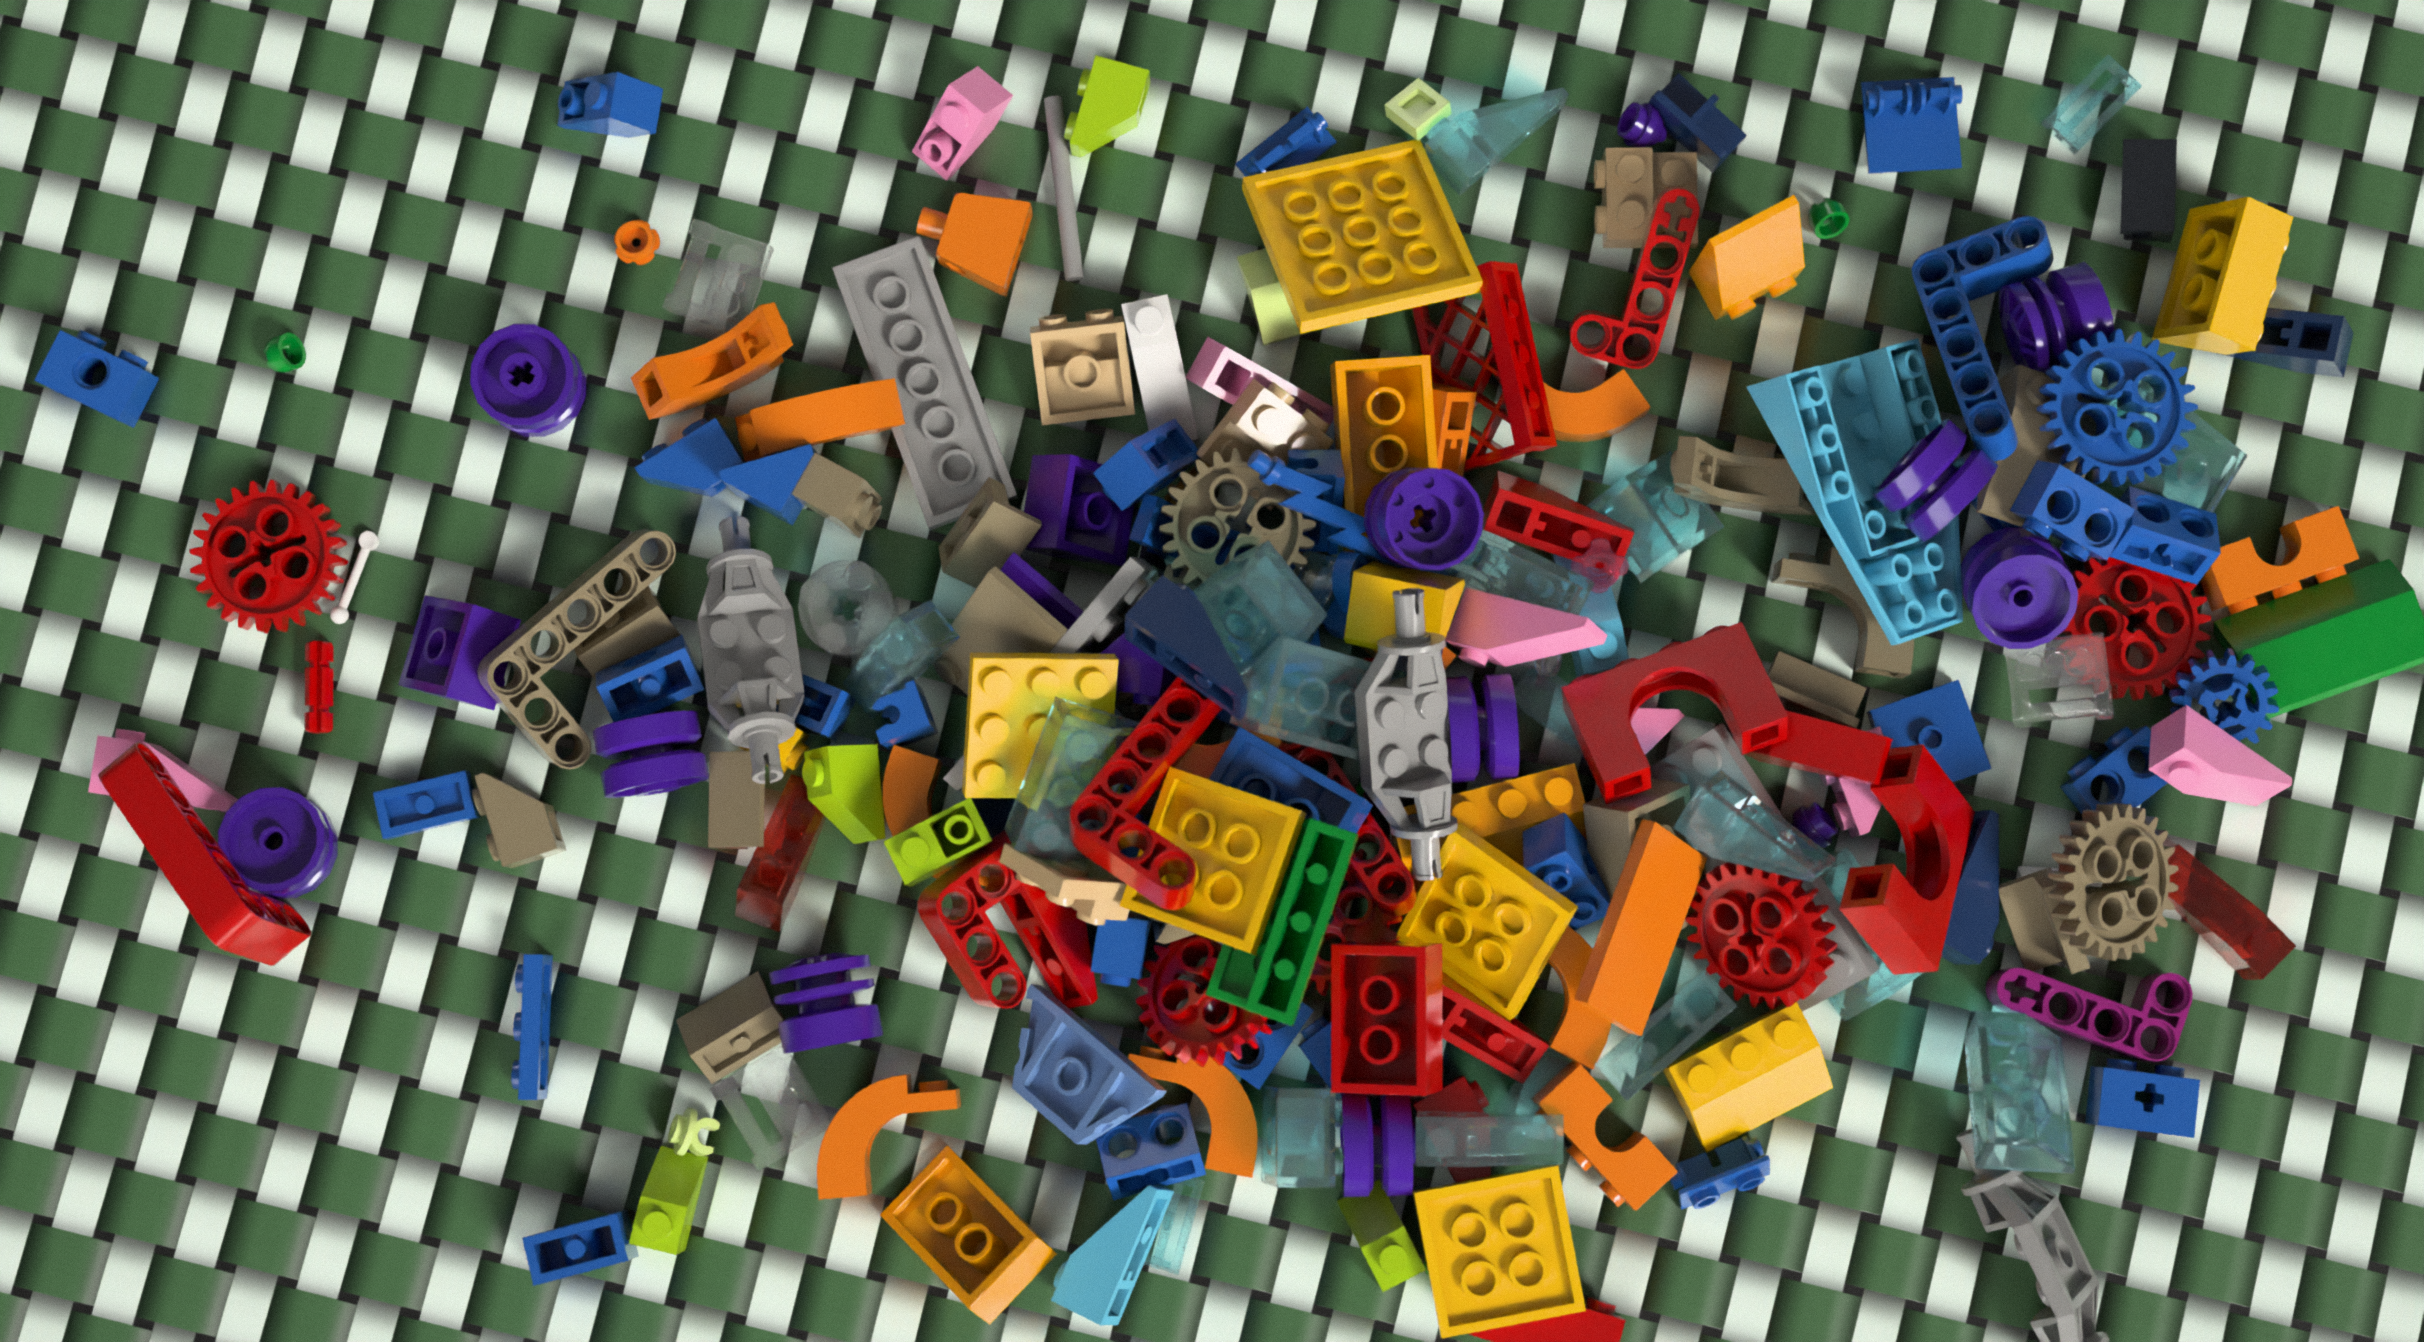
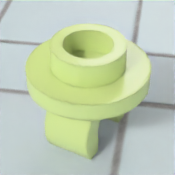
M690 1107L685 1110L683 1115L676 1114L668 1133V1142L674 1143V1154L683 1156L688 1149L697 1156L712 1154L714 1148L701 1144L698 1139V1132L700 1129L716 1131L719 1129L720 1123L712 1118L697 1120V1110Z

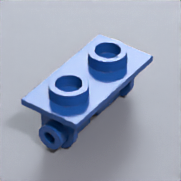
M1306 107L1235 163V165L1247 177L1306 164L1316 160L1337 142L1326 130L1328 123L1319 112L1313 114Z
M1744 1136L1715 1148L1716 1156L1721 1165L1714 1168L1706 1152L1674 1164L1678 1172L1670 1179L1674 1190L1683 1187V1189L1678 1190L1681 1210L1693 1206L1694 1209H1702L1717 1202L1720 1199V1194L1738 1188L1739 1191H1747L1762 1184L1765 1180L1764 1177L1770 1175V1158L1768 1155L1757 1158L1764 1155L1758 1138L1754 1137L1748 1140Z

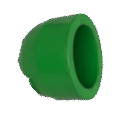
M1828 197L1823 198V202L1818 205L1814 202L1808 212L1809 224L1815 235L1820 239H1829L1839 235L1846 229L1850 220L1843 205L1836 199Z
M287 332L273 337L266 342L263 354H266L268 359L266 362L267 366L277 372L283 373L299 369L306 361L305 347L302 341L293 333ZM285 350H286V354H287V357H288V358H285V357H284V354H283L282 351H285Z

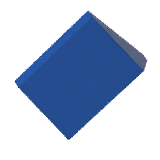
M809 444L721 469L718 472L721 481L735 495L793 526L804 505L792 495V492L814 453L817 452Z

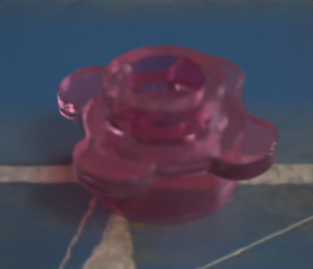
M1605 538L1592 540L1590 549L1582 556H1575L1571 561L1572 572L1575 575H1582L1584 581L1594 593L1606 592L1617 581L1619 575L1626 574L1629 568L1628 560L1624 556H1617L1610 549V543ZM1597 562L1604 563V567L1602 569H1597L1595 567V564Z

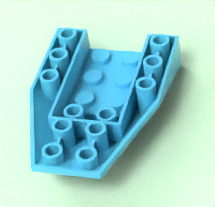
M1919 339L1898 343L1822 366L1818 365L1747 386L1750 395L1891 646L1963 622L1958 515L1937 534L1922 542L1904 525L1908 511L1919 497L1904 509L1890 512L1873 496L1877 487L1892 471L1891 469L1896 462L1917 441L1924 438L1936 426L1942 423Z

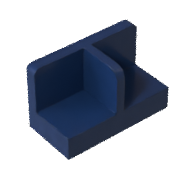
M1678 73L1662 91L1657 90L1651 96L1649 104L1659 111L1666 131L1689 152H1697V159L1713 173L1744 141L1747 135L1715 107L1720 99L1715 93L1707 99Z

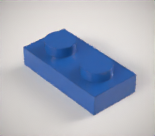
M460 771L373 792L382 838L389 840L480 818L473 799L472 790L474 788L470 771Z

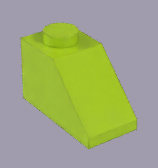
M877 744L825 746L805 751L802 777L807 786L808 800L853 844L886 839Z
M660 1146L640 1196L629 1244L674 1255L686 1250L709 1156H697L691 1152H686L683 1156L674 1154L673 1148Z
M1379 1179L1373 1182V1189L1369 1196L1343 1197L1337 1200L1382 1292L1426 1270Z

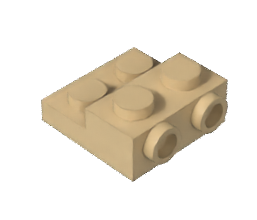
M1653 148L1605 149L1602 160H1595L1594 187L1602 188V206L1595 207L1594 227L1595 234H1603V248H1641L1654 203L1664 189L1672 186L1683 187L1689 190L1698 200L1697 152H1653ZM1677 196V200L1674 203L1667 202L1664 206V209L1671 214L1668 229L1659 224L1656 232H1668L1681 239L1684 231H1676L1674 229L1675 223L1679 215L1688 214L1689 208L1683 204V196ZM1698 221L1690 248H1696L1698 245ZM1661 242L1653 248H1675V246L1669 242Z
M1097 309L1086 312V320L1067 322L1065 314H1055L1040 317L1039 326L1030 327L1042 425L1135 414L1124 316L1114 317L1113 309Z
M1253 379L1196 454L1210 466H1213L1212 459L1213 452L1218 451L1225 463L1230 462L1233 449L1238 448L1241 461L1248 462L1252 452L1259 449L1270 458L1277 456L1285 462L1286 467L1288 450H1328L1334 440L1324 433L1330 425L1307 408L1301 415L1290 407L1295 398L1273 381L1266 388ZM1253 490L1250 496L1258 500L1260 492ZM1265 506L1270 511L1273 508V506Z
M1004 844L999 862L1017 872V880L1046 891L1045 897L1049 901L1058 905L1072 907L1078 911L1077 918L1094 925H1104L1106 920H1127L1129 909L1119 906L1127 884L1080 853L1077 849Z

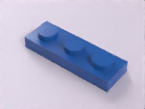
M524 954L523 964H518L516 968L515 987L517 993H522L521 1012H516L513 1035L515 1041H520V1059L513 1062L511 1082L512 1088L518 1089V1100L547 1099L553 955Z

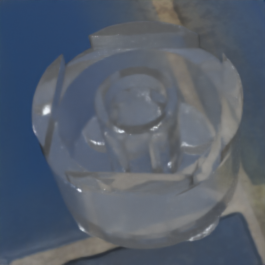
M839 560L828 563L816 570L802 585L800 590L798 611L805 633L818 647L834 657L851 661L869 658L886 647L896 629L899 619V605L896 595L883 576L864 562ZM849 600L854 605H860V607L854 610L855 618L850 621L843 615H839L844 610L843 603Z

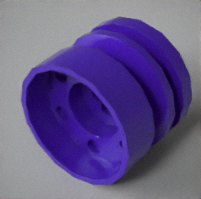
M2085 262L2050 271L2046 278V284L2036 276L2025 279L2023 284L2014 282L2004 285L2000 290L1999 313L2006 344L2016 366L2022 365L2045 373L2048 368L2054 365L2063 367L2057 356L2065 350L2074 353L2073 343L2083 338L2090 344V336L2099 331H2102L2108 341L2110 333L2115 331L2109 301L2101 281L2094 270Z
M1406 467L1387 474L1373 487L1365 503L1364 526L1369 542L1382 558L1398 566L1442 570L1459 564L1474 550L1482 534L1484 512L1478 493L1462 476L1448 469ZM1413 509L1423 511V516L1418 519L1420 526L1410 525V520L1415 517Z
M838 952L796 960L781 970L769 973L771 985L791 982L794 984L795 992L774 996V1003L779 1005H797L798 1015L778 1023L783 1054L883 1036L878 1004H856L854 996L856 993L875 986L874 978L856 981L851 979V971L871 967L868 954L857 956Z

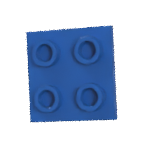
M1954 77L1861 83L1868 174L1962 168L1957 104L1962 103L1963 92L1961 85H1955Z

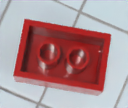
M1347 941L1331 944V1092L1428 1096L1441 1091L1442 943Z

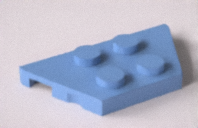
M1031 984L1029 986L1026 999H1032L1028 1028H1021L1018 1046L1020 1058L1015 1065L1012 1089L1074 1143L1087 1145L1165 1095L1166 1089L1042 985Z

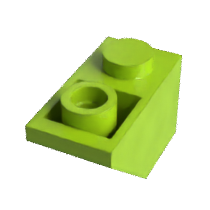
M1095 55L1092 69L1084 68L1080 77L1077 95L1083 96L1079 113L1071 111L1066 124L1064 139L1070 140L1072 156L1081 158L1138 127L1150 87L1149 70Z
M967 798L883 842L904 884L912 887L957 864L993 840L972 798Z

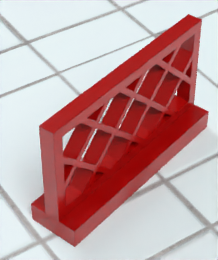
M1489 261L1477 266L1483 280L1480 287L1482 302L1477 313L1462 304L1466 296L1443 301L1448 304V308L1439 326L1431 322L1427 305L1412 308L1422 355H1430L1432 382L1476 392L1474 410L1477 404L1480 403L1493 412L1483 433L1471 425L1470 436L1479 442L1471 458L1465 460L1463 473L1531 451H1543L1557 446L1517 263ZM1458 312L1472 320L1463 342L1449 334ZM1482 328L1490 332L1493 345L1487 358L1472 349ZM1444 341L1459 350L1449 371L1441 367L1438 356ZM1468 357L1482 366L1473 388L1459 379ZM1492 373L1500 378L1503 390L1497 404L1483 395ZM1502 419L1510 424L1514 445L1505 448L1492 440ZM1488 448L1493 451L1486 454Z

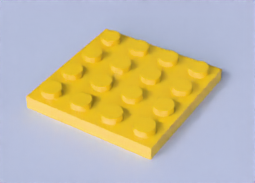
M1415 139L1243 177L1242 191L1300 334L1481 292L1480 287L1483 280L1421 140L1417 141Z

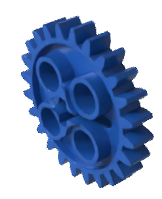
M2121 329L2111 332L2108 341L2102 331H2099L2090 336V344L2082 338L2072 344L2074 353L2068 350L2060 353L2057 358L2063 367L2054 365L2045 372L2055 383L2039 387V392L2049 397L2050 402L2037 407L2038 412L2050 415V421L2040 426V431H2054L2056 436L2050 441L2047 448L2055 449L2062 446L2065 450L2059 463L2063 465L2072 460L2077 461L2075 474L2079 476L2086 474L2090 469L2093 470L2092 479L2093 484L2096 485L2104 482L2109 474L2113 487L2123 485L2126 476H2128L2133 485L2144 481V471L2152 478L2162 473L2160 463L2166 466L2176 463L2178 460L2171 449L2182 450L2189 445L2180 433L2189 432L2196 428L2194 423L2184 418L2185 414L2198 409V405L2185 402L2184 395L2195 389V385H2181L2179 378L2188 369L2180 367L2173 370L2169 366L2176 353L2171 351L2160 357L2157 354L2160 340L2155 339L2143 347L2141 346L2142 335L2138 331L2130 335L2125 342ZM2093 368H2098L2106 374L2108 379L2106 390L2098 388L2093 383ZM2140 381H2145L2152 387L2154 392L2152 403L2143 400L2139 395L2138 384ZM2081 394L2082 397L2095 402L2089 404L2077 400V395ZM2116 399L2117 408L2123 411H2127L2128 413L2117 417V408H2115L2114 406L2103 404H2107ZM2147 412L2157 416V422L2139 413ZM2082 414H2087L2095 420L2096 433L2094 436H2090L2082 430L2080 425ZM2129 426L2136 428L2141 433L2142 445L2140 449L2133 447L2127 440L2126 434Z

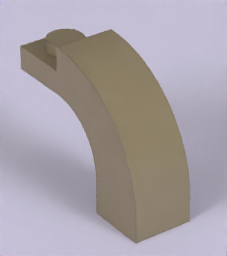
M1679 436L1678 447L1672 454L1670 464L1671 474L1674 478L1673 484H1675L1674 493L1692 500L1741 510L1815 515L1813 506L1786 459L1762 458L1730 453L1720 450L1698 437Z
M1835 547L1830 548L1824 553L1822 564H1817L1818 557L1814 555L1789 553L1788 559L1782 558L1774 565L1772 583L1824 591L1840 599L1849 608L1855 618L1859 637L1854 672L1902 679L1911 674L1914 639L1891 646Z

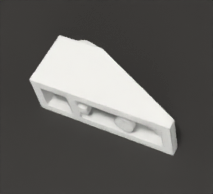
M1168 295L1121 304L1148 430L1150 431L1175 418L1193 442L1199 441Z

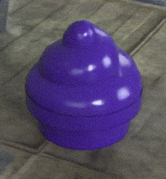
M1634 102L1625 109L1620 117L1617 133L1620 137L1624 138V143L1631 148L1651 147L1657 142L1666 140L1667 132L1663 125V118L1659 111L1651 104Z
M1813 802L1808 807L1802 805L1792 814L1793 823H1791L1790 829L1803 849H1822L1832 843L1831 837L1838 832V828L1830 815L1818 803Z

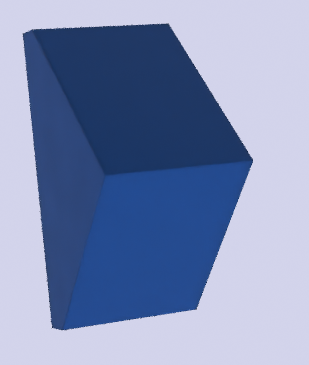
M802 674L804 702L794 722L837 742L856 699L839 688ZM776 704V712H779V704Z

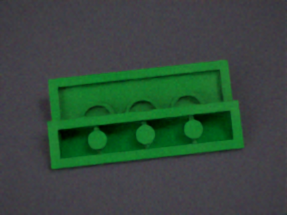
M2390 559L2216 620L2213 626V634L2225 651L2227 648L2233 649L2237 661H2240L2243 656L2249 653L2255 661L2253 669L2261 665H2265L2268 669L2270 676L2266 681H2274L2278 690L2277 694L2269 698L2276 700L2279 706L2278 712L2266 713L2269 718L2424 663V617L2414 589ZM2249 682L2247 685L2249 690L2245 697L2255 704L2256 690Z
M1311 818L1310 820L1304 819L1256 955L1223 944L1205 995L1284 1024L1294 1025L1358 839V834Z

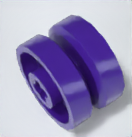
M512 324L494 331L480 344L471 363L470 384L477 403L504 428L524 437H545L563 430L578 416L586 398V376L580 360L553 332L534 324ZM534 376L533 381L529 385L525 383L529 377Z
M1949 419L1944 420L1924 438L1917 441L1896 462L1891 469L1892 471L1884 478L1873 494L1890 512L1904 509L1919 497L1908 511L1904 525L1922 542L1933 537L1954 519L1983 489L1998 468V465L1981 449L1969 451L1955 463L1951 464L1962 451L1967 436Z
M2005 527L1986 534L1970 547L1961 563L1962 596L1977 628L1992 643L2008 649H2031L2050 642L2063 632L2076 612L2078 590L2073 575L2064 563L2059 550L2049 539L2040 538L2023 527Z
M1509 673L1485 675L1480 684L1479 705H1476L1473 684L1466 676L1446 677L1452 782L1475 780L1480 769V750H1483L1486 771L1493 780L1517 778L1519 774V731L1516 699L1511 675Z
M673 711L645 715L606 724L592 731L597 755L606 759L628 758V760L609 765L600 773L604 797L606 798L642 797L662 794L705 781L709 778L705 754L696 750L674 751L675 749L693 744L702 736L696 711Z
M282 787L260 788L240 797L226 812L218 830L219 846L248 888L275 899L297 898L315 890L330 875L338 856V835L330 817L311 800ZM279 837L283 839L281 847L276 849L273 847V844Z
M1340 1093V1152L1344 1197L1369 1196L1373 1189L1374 1166L1380 1165L1381 1185L1387 1196L1412 1195L1413 1164H1416L1415 1121L1412 1119L1410 1095L1380 1094L1378 1119H1372L1371 1100L1368 1094Z

